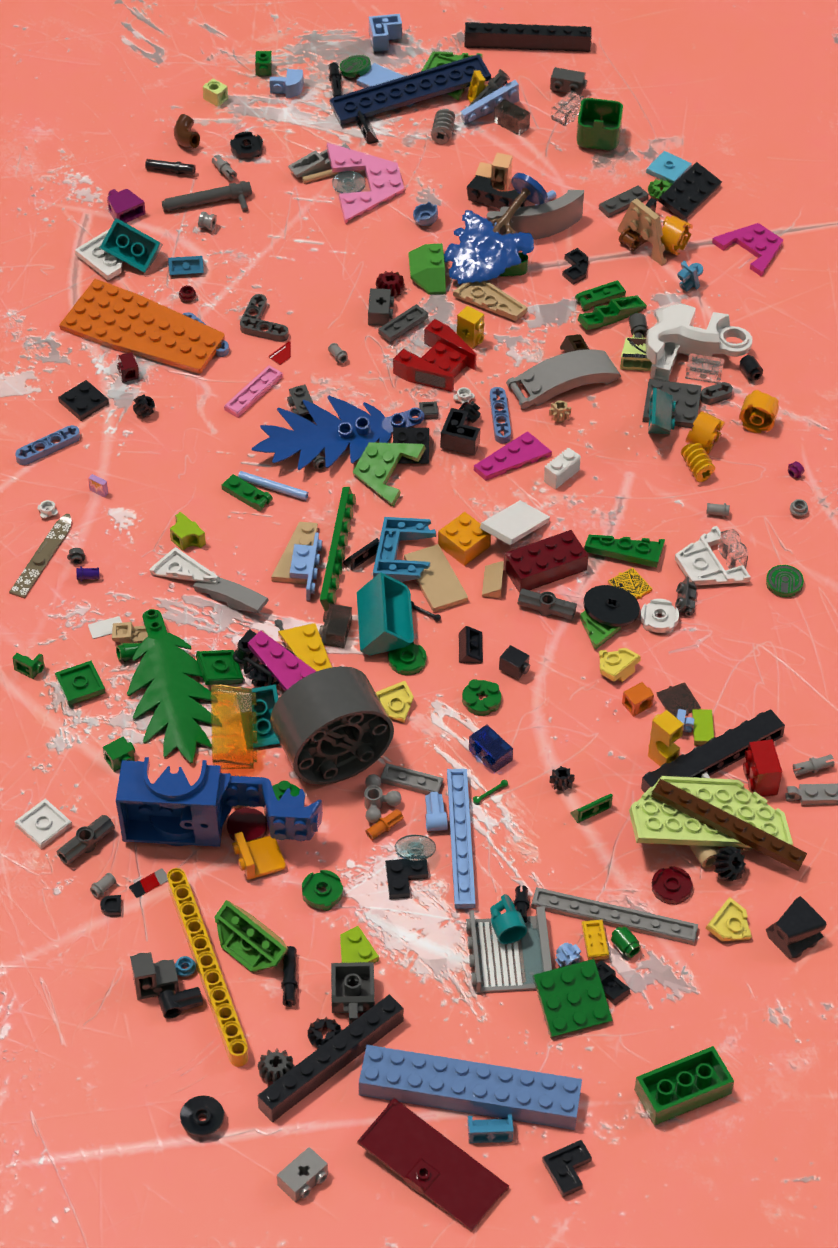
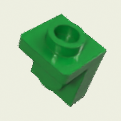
M19 653L12 657L14 670L32 679L37 674H40L45 667L43 655L40 653L34 660Z

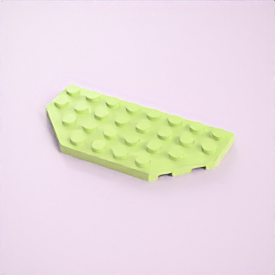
M662 776L660 778L793 846L785 813L779 808L776 810L767 804L768 801L755 791L751 793L744 788L745 784L735 779ZM657 783L650 787L629 809L636 843L751 848L651 797Z

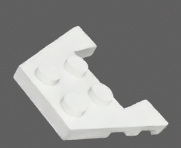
M714 526L709 533H704L700 536L698 541L690 543L676 553L675 561L684 575L689 577V582H693L695 586L750 582L751 576L743 565L725 570L711 550V546L724 542L725 537L718 526Z

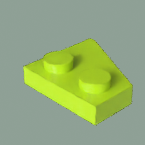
M359 926L340 934L342 963H376L379 961L378 954Z

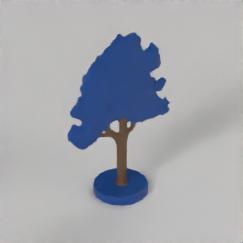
M518 172L514 174L511 183L519 193V196L499 219L489 221L487 218L475 214L471 210H466L465 214L462 215V221H465V229L458 228L453 231L454 235L459 236L460 244H449L444 254L445 263L453 261L452 267L449 269V276L451 279L457 280V284L496 279L505 272V268L521 263L518 255L519 251H522L524 255L533 251L534 241L532 235L523 232L516 233L510 226V220L525 199L538 205L545 203L547 200L546 190L535 179L524 173ZM503 225L506 227L505 235L499 234V230Z

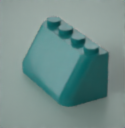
M380 572L357 591L360 651L370 656L407 647L414 641L410 590L404 583Z

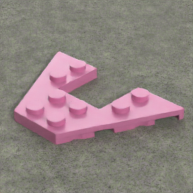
M327 143L326 149L332 172L365 170L370 191L339 194V202L345 224L350 219L356 216L360 217L364 212H369L378 207V204L385 200L389 201L394 196L404 192L398 163Z

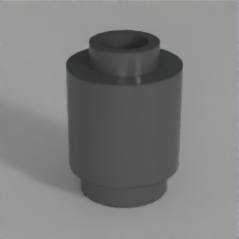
M642 313L631 315L629 317L631 334L641 333L643 338L646 337L648 326L645 315Z

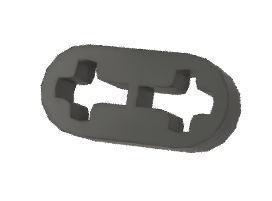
M727 382L706 387L701 391L700 400L706 405L728 400L732 397L733 387Z

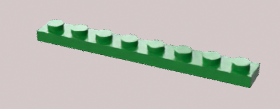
M350 486L342 488L320 595V602L325 612H332L333 605L336 603L339 575L342 574L341 565L342 561L345 560L344 550L345 546L348 545L347 535L351 530L350 520L353 518V505L356 504V496L352 493Z

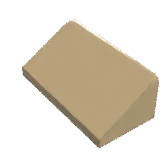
M504 561L485 566L482 597L501 598Z

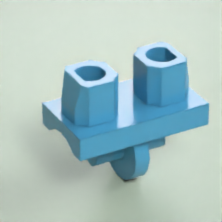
M684 260L681 263L682 269L677 273L678 278L681 280L679 285L686 292L692 287L697 290L700 287L698 277L704 271L703 266L700 263H693L688 266Z

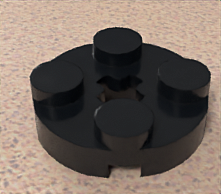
M248 131L237 133L234 135V139L230 141L231 152L239 160L259 157L263 150V139L260 135L257 134L255 136L252 132Z

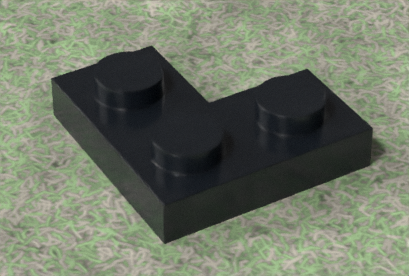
M426 857L385 860L389 899L410 898L408 880L428 879Z
M582 1139L542 1157V1162L562 1197L583 1189V1183L574 1169L592 1162V1156Z

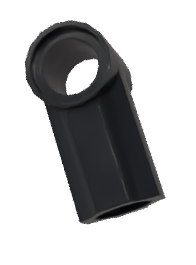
M199 987L180 992L166 990L158 996L163 1016L167 1019L179 1016L184 1010L203 1005Z

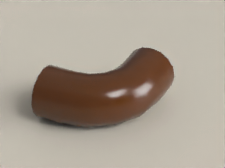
M181 114L177 119L174 127V138L181 146L197 148L200 144V135L197 132L190 131L194 125V120L186 114Z

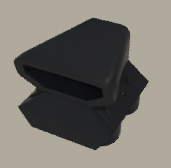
M799 896L780 919L765 930L768 938L787 958H798L804 950L816 946L818 941L824 937L820 932L826 928L827 923L803 897Z

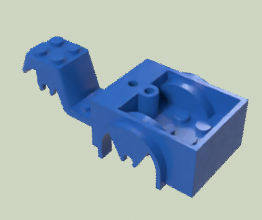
M145 757L144 761L122 760L116 806L123 842L220 847L223 824L233 806L237 805L264 807L270 837L277 840H311L314 834L318 832V828L322 823L323 807L321 799L304 807L305 793L303 789H300L298 796H292L290 788H287L278 801L271 781L268 778L231 776V773H221V765H207V760H202L200 777L192 786H190L182 767H179V771L173 774L170 772V766L152 784L148 778L149 757Z

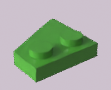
M586 610L580 614V620L595 649L599 648L621 630V627L608 626L594 620L588 615Z

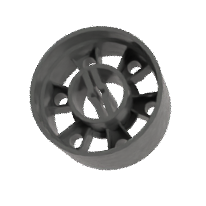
M345 666L317 671L293 684L278 699L270 718L271 727L296 775L302 781L316 785L340 782L366 770L385 753L394 735L393 723L367 676L356 668Z

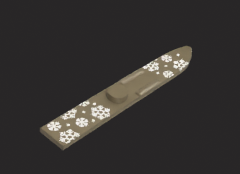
M66 513L54 524L9 591V594L25 599L69 533L72 523L70 514Z

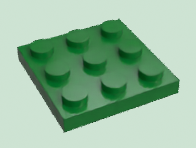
M594 959L532 976L550 1038L612 1021Z

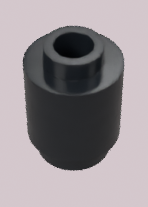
M751 355L741 358L740 368L748 380H758L763 374V368L756 358Z

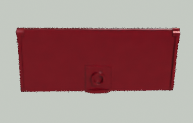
M396 1098L390 1101L383 1112L357 1141L358 1145L403 1178L412 1189L419 1194L425 1195L471 1232L498 1199L508 1191L510 1186L400 1103Z

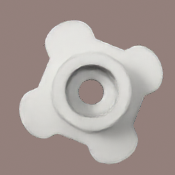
M466 387L459 388L457 394L453 396L454 400L462 404L475 398L474 393H471V390Z
M50 500L41 502L37 507L41 512V518L45 519L58 514V510L55 509V503Z

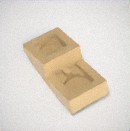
M132 622L113 623L112 641L119 643H142L148 637L145 626L133 627Z

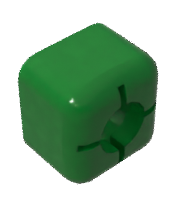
M583 99L578 116L577 144L582 148L606 151L616 149L619 144L622 126L623 104L613 100Z

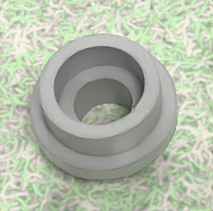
M796 499L790 505V512L795 516H804L808 512V505L804 500Z

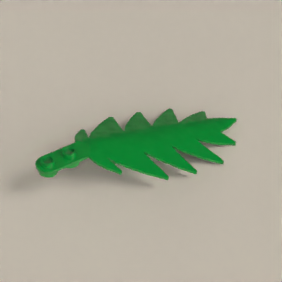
M149 609L142 615L148 637L137 648L132 659L136 661L141 656L143 657L132 677L127 696L132 695L150 682L151 684L140 700L133 719H137L158 705L147 727L143 743H147L167 726L163 742V757L166 758L177 747L191 764L196 753V743L212 748L206 733L195 720L223 727L222 723L212 713L192 698L219 702L220 700L210 690L187 676L203 677L197 660L181 649L191 650L192 647L176 635L167 633L161 612Z

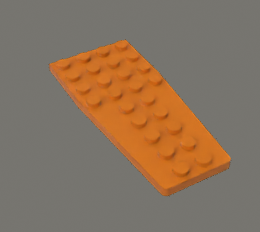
M98 279L93 280L59 324L60 330L126 353L132 352L133 355L198 374L203 372L216 354V350L221 347V343L225 340V334L139 294Z

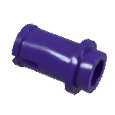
M80 566V568H76V579L80 581L82 579L99 580V567L82 568Z

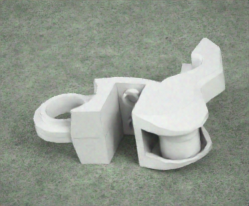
M683 303L666 304L655 312L657 323L647 331L646 355L653 363L650 378L669 381V376L678 353H683L695 359L711 361L713 354H725L733 357L743 356L752 348V336L743 328L730 326L729 314L713 312L707 329L694 327L695 307ZM727 337H737L743 342L734 344L726 341Z

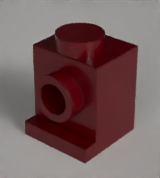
M129 352L118 355L119 363H117V369L121 373L122 383L139 379L138 365L133 353Z

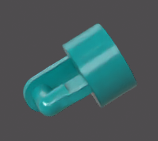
M507 894L502 895L501 900L490 908L491 924L498 942L501 944H511L522 939L528 930L521 913L516 911L511 898ZM506 909V912L501 914V911Z

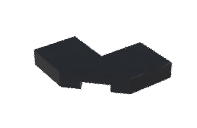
M579 248L565 254L564 259L572 266L562 271V276L574 285L586 278L588 256Z

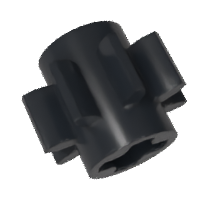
M143 394L134 399L133 410L136 415H142L145 418L154 413L155 403L151 397Z
M466 401L459 408V410L468 411V422L470 421L471 423H474L481 415L478 411L480 407L473 401L471 403Z
M260 664V666L268 670L264 664ZM254 667V671H250L249 679L252 680L251 684H254L256 688L268 686L269 676Z
M560 766L556 770H552L549 783H554V790L557 789L564 792L568 788H572L575 775L570 774V768L567 769Z

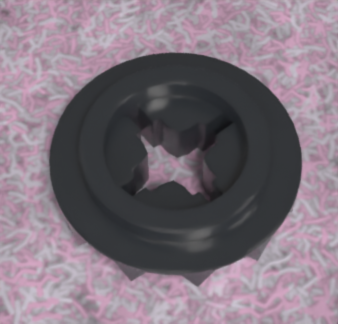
M327 1017L324 1019L317 1018L315 1022L310 1023V1027L307 1030L308 1039L312 1045L320 1048L342 1030L335 1019L330 1020ZM324 1027H326L328 1033L325 1036V1039H323L322 1035Z

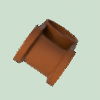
M631 227L624 230L619 236V242L626 244L631 251H635L639 246L647 242L639 233L633 231Z

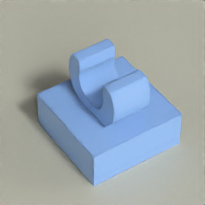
M678 709L676 718L684 723L683 731L691 733L692 726H694V718H685L686 710Z

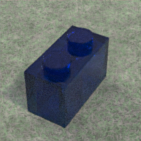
M487 724L469 736L470 752L480 758L483 764L493 772H497L513 760V748Z

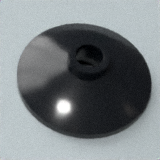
M205 1095L196 1096L189 1099L183 1105L180 1112V1121L183 1128L190 1134L206 1136L216 1132L221 1127L224 1121V1110L220 1102L215 1098ZM202 1117L206 1118L204 1121H199Z

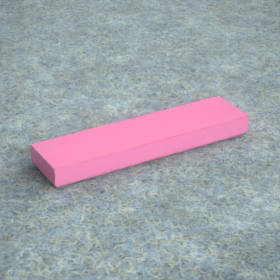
M269 365L226 403L224 410L239 418L283 378V373Z

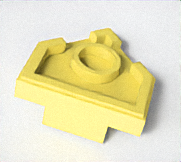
M620 648L618 651L607 652V650L599 651L600 674L614 682L616 680L623 682L635 672V665L641 661L640 655L627 648Z
M406 681L376 692L388 716L402 723L405 722L414 698Z
M730 897L705 927L721 941L750 940L752 937L748 927L746 909Z

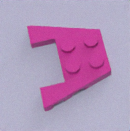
M756 223L712 238V244L721 250H725L734 243L738 244L758 258L750 264V270L759 276H763L765 269L770 265V261L782 247L783 239L760 223Z

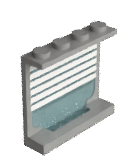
M545 906L536 907V916H527L528 920L525 923L528 930L527 934L519 941L511 944H501L498 942L491 924V918L475 919L474 910H470L469 919H466V932L470 931V937H467L468 949H472V954L469 955V965L474 967V973H471V985H475L476 994L536 990L532 976L552 970Z

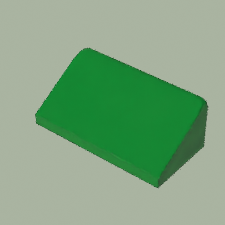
M612 793L605 795L570 813L575 821L580 823L611 808L613 795Z

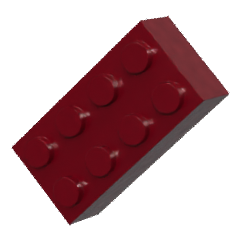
M572 530L504 553V570L519 593L521 589L532 590L586 571L588 566V554Z

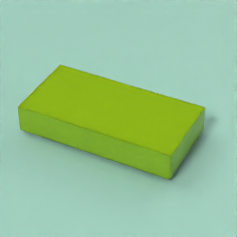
M692 709L694 745H704L714 738L712 709Z

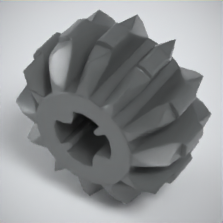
M278 1048L273 1053L268 1049L267 1055H261L260 1062H258L259 1076L265 1078L266 1084L271 1081L274 1083L295 1067L292 1056H288L286 1050L280 1053Z

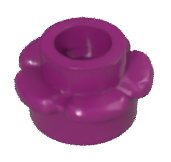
M797 461L788 464L789 475L793 478H801V475L805 472L804 467Z

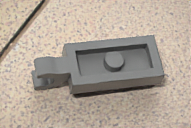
M838 783L799 784V788L788 786L787 793H785L786 801L800 800L801 805H838Z

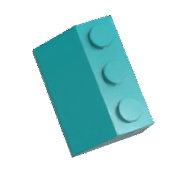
M115 218L100 249L145 273L156 259L163 244Z

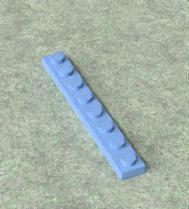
M447 769L454 908H475L467 769Z

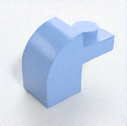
M287 69L286 77L270 76V93L285 94L286 98L299 95L303 90V69Z

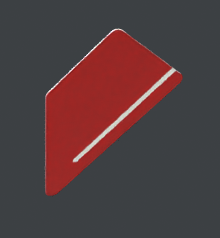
M288 341L268 357L279 365L283 364L291 358V341Z

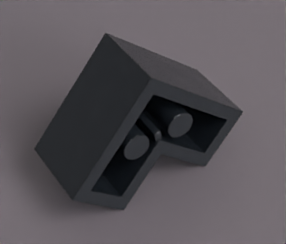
M455 408L450 409L441 431L440 448L475 456L480 444L481 428L468 425V411Z

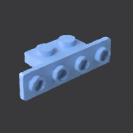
M315 532L313 546L294 544L290 567V578L308 579L306 600L309 601L311 594H315L316 583H313V580H317L318 568H316V565L320 564V554H318V551H322V540H319V533Z

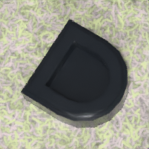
M110 895L101 900L100 908L105 916H121V895Z

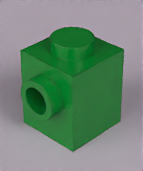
M256 51V76H272V51Z
M124 737L103 746L104 759L114 772L121 769L122 760L135 761V748Z

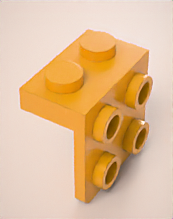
M243 832L234 834L233 851L235 855L238 854L239 856L238 863L241 871L245 872L247 880L286 868V863L276 839L267 836L246 842Z

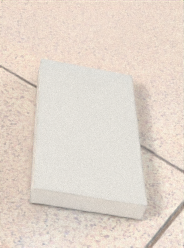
M519 500L481 522L480 528L503 542L512 545L547 524L550 516Z

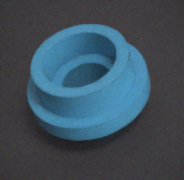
M188 956L180 957L175 963L176 973L181 977L191 976L196 970L194 960Z

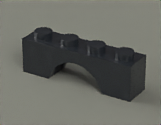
M478 175L467 186L468 200L499 209L501 207H510L519 196L516 190L498 191L494 189L491 179ZM525 199L520 207L535 206L536 204Z

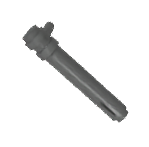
M240 181L238 184L230 183L229 186L165 198L161 203L163 211L167 210L169 212L228 199H239L242 211L246 212L248 211V206L245 198L248 195H252V189L249 181Z

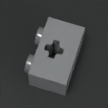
M308 1147L277 1174V1186L296 1203L299 1199L307 1197L316 1184H321L326 1180L328 1176V1163L313 1149Z

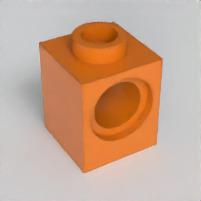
M641 682L623 692L622 704L634 717L652 707L654 693L651 688Z

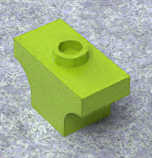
M182 512L176 514V524L170 528L171 541L182 551L190 546L201 548L206 545L205 532L199 528L198 524L194 521L192 522Z

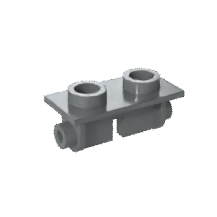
M688 576L677 586L676 592L678 597L675 607H677L679 614L683 612L686 616H692L695 612V601L693 600L696 599L697 587L693 582H689Z

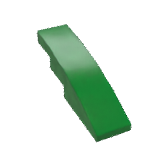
M638 295L615 298L610 300L609 305L596 306L593 312L579 314L577 320L586 330L600 328L626 319L646 309L647 305Z

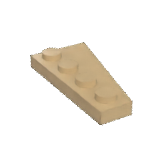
M488 281L464 283L453 291V296L514 321L525 315L528 307Z
M299 521L271 576L272 582L307 584L308 579L290 578L294 544L313 546L318 523Z

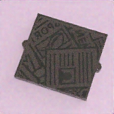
M685 682L656 692L664 708L675 717L678 709L686 710L685 716L692 713V709H701V706Z

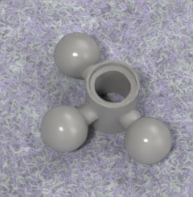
M371 774L365 780L367 786L364 791V806L367 809L365 816L368 822L377 823L379 818L382 817L380 811L382 802H387L388 805L395 807L401 803L402 797L395 790L388 792L387 795H383L380 788V777L376 774Z

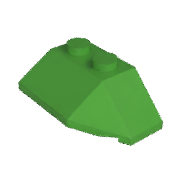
M425 244L408 252L410 278L419 287L423 288L428 295L446 294L443 244Z
M228 900L224 902L214 917L217 923L221 948L251 972L277 966L288 950L282 938L252 914Z

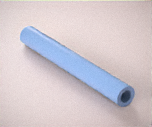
M240 471L238 474L239 478L248 483L305 501L308 498L309 492L243 471Z

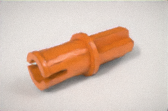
M396 809L386 817L379 818V822L366 829L365 832L369 839L373 841L385 831L389 832L390 828L403 820L404 817L401 811Z

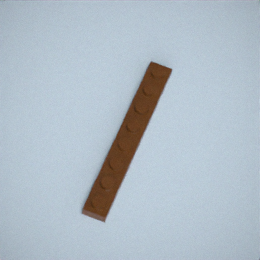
M662 779L658 781L652 792L651 797L796 871H799L807 855L806 852Z

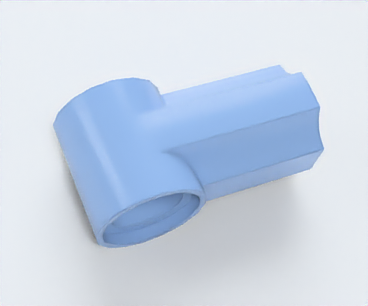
M430 792L428 795H425L427 812L426 830H447V814L444 812L443 796L438 792Z

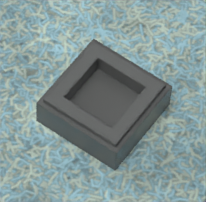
M437 401L419 402V409L423 411L424 419H438Z

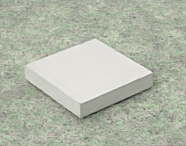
M46 798L14 821L15 826L40 849H43L72 827V822Z

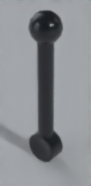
M411 601L412 609L434 618L437 622L441 620L439 614L430 613L414 605V602Z

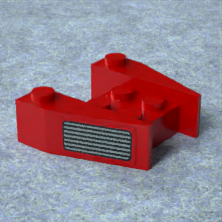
M434 319L424 328V344L432 347L420 358L403 348L393 358V374L408 382L453 392L454 378L466 366L473 370L476 369L477 354L448 325Z

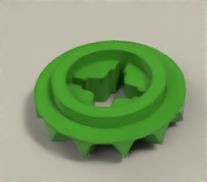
M655 179L654 182H650L648 193L652 197L659 199L673 183H669V180Z

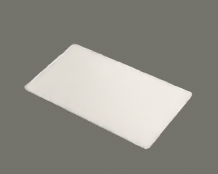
M120 616L88 624L92 638L112 634L113 623H122Z

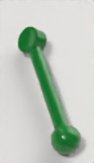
M502 780L499 785L483 795L473 797V803L479 805L485 797L502 787H507L508 781Z

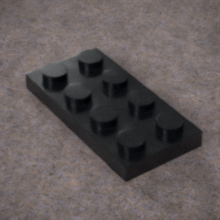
M696 162L659 197L658 202L680 219L685 220L721 185L722 181Z

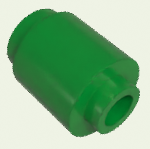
M618 927L612 932L611 942L624 956L632 958L641 950L640 942L627 927Z

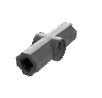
M521 589L517 602L518 605L538 610L542 616L557 615L571 620L574 618L577 608L576 603L558 599L554 593L548 591L537 593Z
M102 814L89 826L79 828L76 831V836L57 850V855L65 865L71 864L83 853L93 851L96 843L115 829L113 822L107 815Z

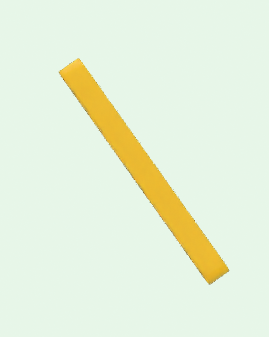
M173 868L167 874L168 889L196 964L229 1061L233 1066L241 1067L248 1062L247 1042L187 876L181 868Z

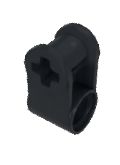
M251 629L239 640L238 648L233 653L234 661L239 664H244L245 657L252 659L255 656L248 648V642L257 634Z

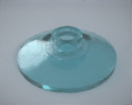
M343 171L334 176L332 186L339 193L361 192L365 187V178L360 173L354 171Z
M407 835L400 838L395 844V852L400 857L412 861L427 859L436 851L435 842L423 835Z

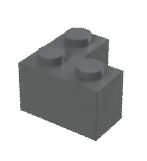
M151 952L130 956L137 1000L159 996L160 993L166 990L179 992L174 959L153 963Z

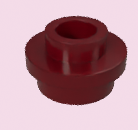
M183 286L179 291V298L183 301H192L196 297V291L192 286Z

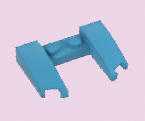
M384 517L373 569V578L380 572L400 582L421 578L422 571L429 569L430 562L396 560L400 541L436 537L435 529L430 530L428 527L431 524L430 519Z

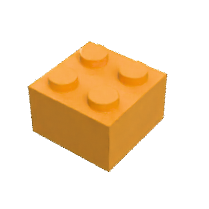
M463 512L438 531V544L440 548L465 566L491 546V534L480 528L481 523L466 512Z

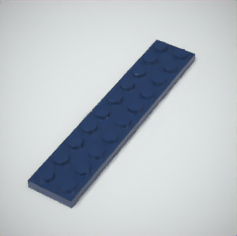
M480 54L337 96L329 99V102L340 125L357 121L358 111H361L367 118L469 87L474 71L480 70L486 81L491 79V74Z

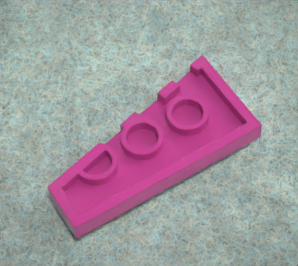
M527 431L475 464L474 471L486 481L505 474L509 469L516 470L528 462L532 464L537 462L539 458L551 457L552 451Z
M259 631L248 642V648L272 673V677L278 680L284 691L302 678L317 672L262 631Z

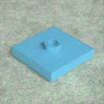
M663 151L647 167L646 173L664 181L669 180V183L674 184L692 167V163Z

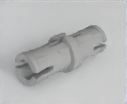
M215 155L214 157L217 161L214 158L211 161L218 168V171L224 174L229 181L235 180L232 175L237 178L236 171L220 155Z
M832 754L816 759L812 757L809 758V761L793 764V770L801 768V770L794 771V774L797 777L809 772L817 773L820 769L834 767V761L826 763V761L834 758Z

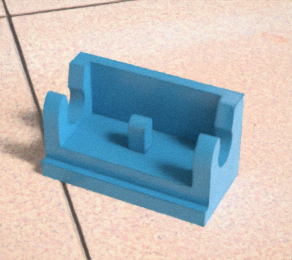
M507 1114V1119L473 1120L472 1116H468L469 1143L513 1142L512 1114Z

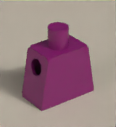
M116 189L109 191L107 197L108 210L114 220L117 218L127 223L146 214L145 202L129 189L119 192Z

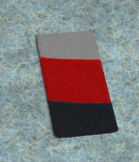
M161 868L130 885L129 889L138 898L167 882V874Z

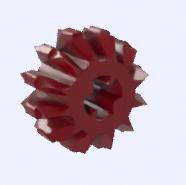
M385 271L384 274L379 273L378 278H376V289H391V296H394V298L397 295H401L402 291H404V278L402 275H399V272Z

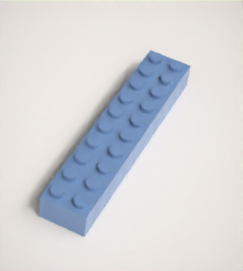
M366 1045L359 1078V1096L390 1101L396 1098L402 1103L507 1119V1114H512L514 1121L575 1130L582 1079Z

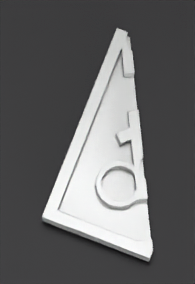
M176 547L149 569L150 573L154 576L213 584L220 582L216 574Z

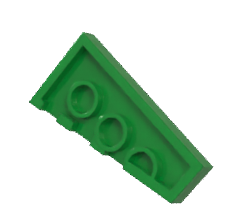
M589 534L584 549L592 554L657 568L665 545V539H659L656 542L650 541V538H642L641 540H631V537L614 539L613 536Z

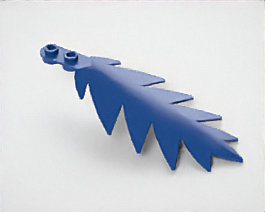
M327 396L340 418L338 419L321 407L303 400V404L316 424L293 412L278 407L277 411L293 430L274 425H260V428L269 438L259 442L251 450L275 453L272 463L283 461L300 451L298 470H301L314 460L324 448L325 466L329 468L342 455L350 443V462L353 464L360 459L369 442L376 443L379 439V443H388L391 433H393V427H412L423 422L424 413L419 408L414 407L408 411L385 417L381 411L366 402L363 405L369 414L343 400Z

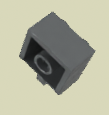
M374 962L331 963L332 1013H349V1025L358 1018V1013H365L375 1005Z

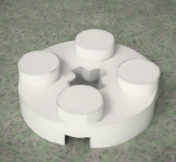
M653 599L647 605L646 603L643 605L640 619L646 631L671 633L678 624L679 611L677 607L675 609L672 606V602L666 599ZM658 614H662V618L656 616H658Z

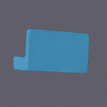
M203 256L168 258L169 275L204 273Z

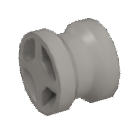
M202 211L198 219V227H205L213 231L216 226L217 216L215 214L208 215L207 212Z

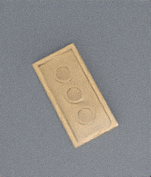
M439 544L404 555V560L430 562L429 569H424L421 573V578L415 580L433 613L468 602V596Z

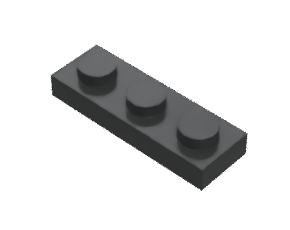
M638 185L600 203L599 210L610 218L627 210L630 203L636 198L641 202L648 200L649 194Z
M416 304L380 327L378 334L391 343L426 320L428 312Z

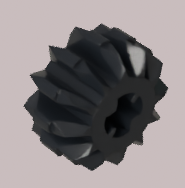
M726 846L725 848L718 849L717 854L713 855L715 862L712 864L715 865L714 872L718 873V878L729 882L742 878V874L746 872L744 869L746 863L743 860L745 855L741 854V849Z

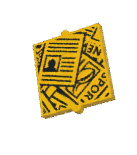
M634 568L623 573L620 572L617 576L608 580L609 585L628 591L636 599H641L642 596L653 589Z

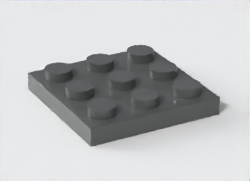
M649 379L642 422L649 423L650 396L653 388H658L672 395V401H676L675 412H672L675 426L693 428V423L698 416L702 385Z

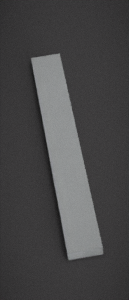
M538 887L535 889L531 908L534 909L545 906V911L586 921L602 920L603 925L616 928L627 927L630 931L694 945L698 930V924Z

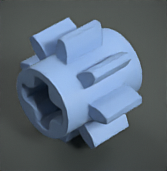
M564 943L557 948V958L555 960L560 967L580 963V953L582 951L576 944Z

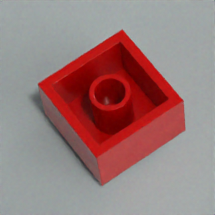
M773 739L749 742L748 751H745L746 762L743 763L744 774H747L749 778V790L755 791L762 797L778 795L783 771Z

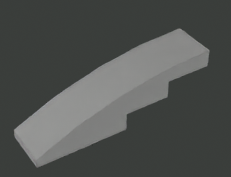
M346 143L341 146L350 149ZM327 149L320 153L315 150L290 164L288 168L297 178L329 170L331 165Z
M220 577V582L217 584L196 581L193 585L196 592L210 594L212 600L227 602L229 608L259 613L269 601L267 597L252 589Z

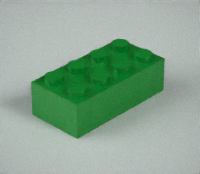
M712 1046L637 1076L634 1091L655 1126L732 1094L734 1079L715 1047Z

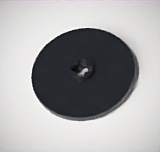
M595 586L586 592L583 600V605L588 615L608 626L621 627L632 624L636 621L640 612L637 599L628 591L616 586Z

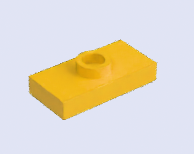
M582 921L581 927L588 960L609 959L603 921Z

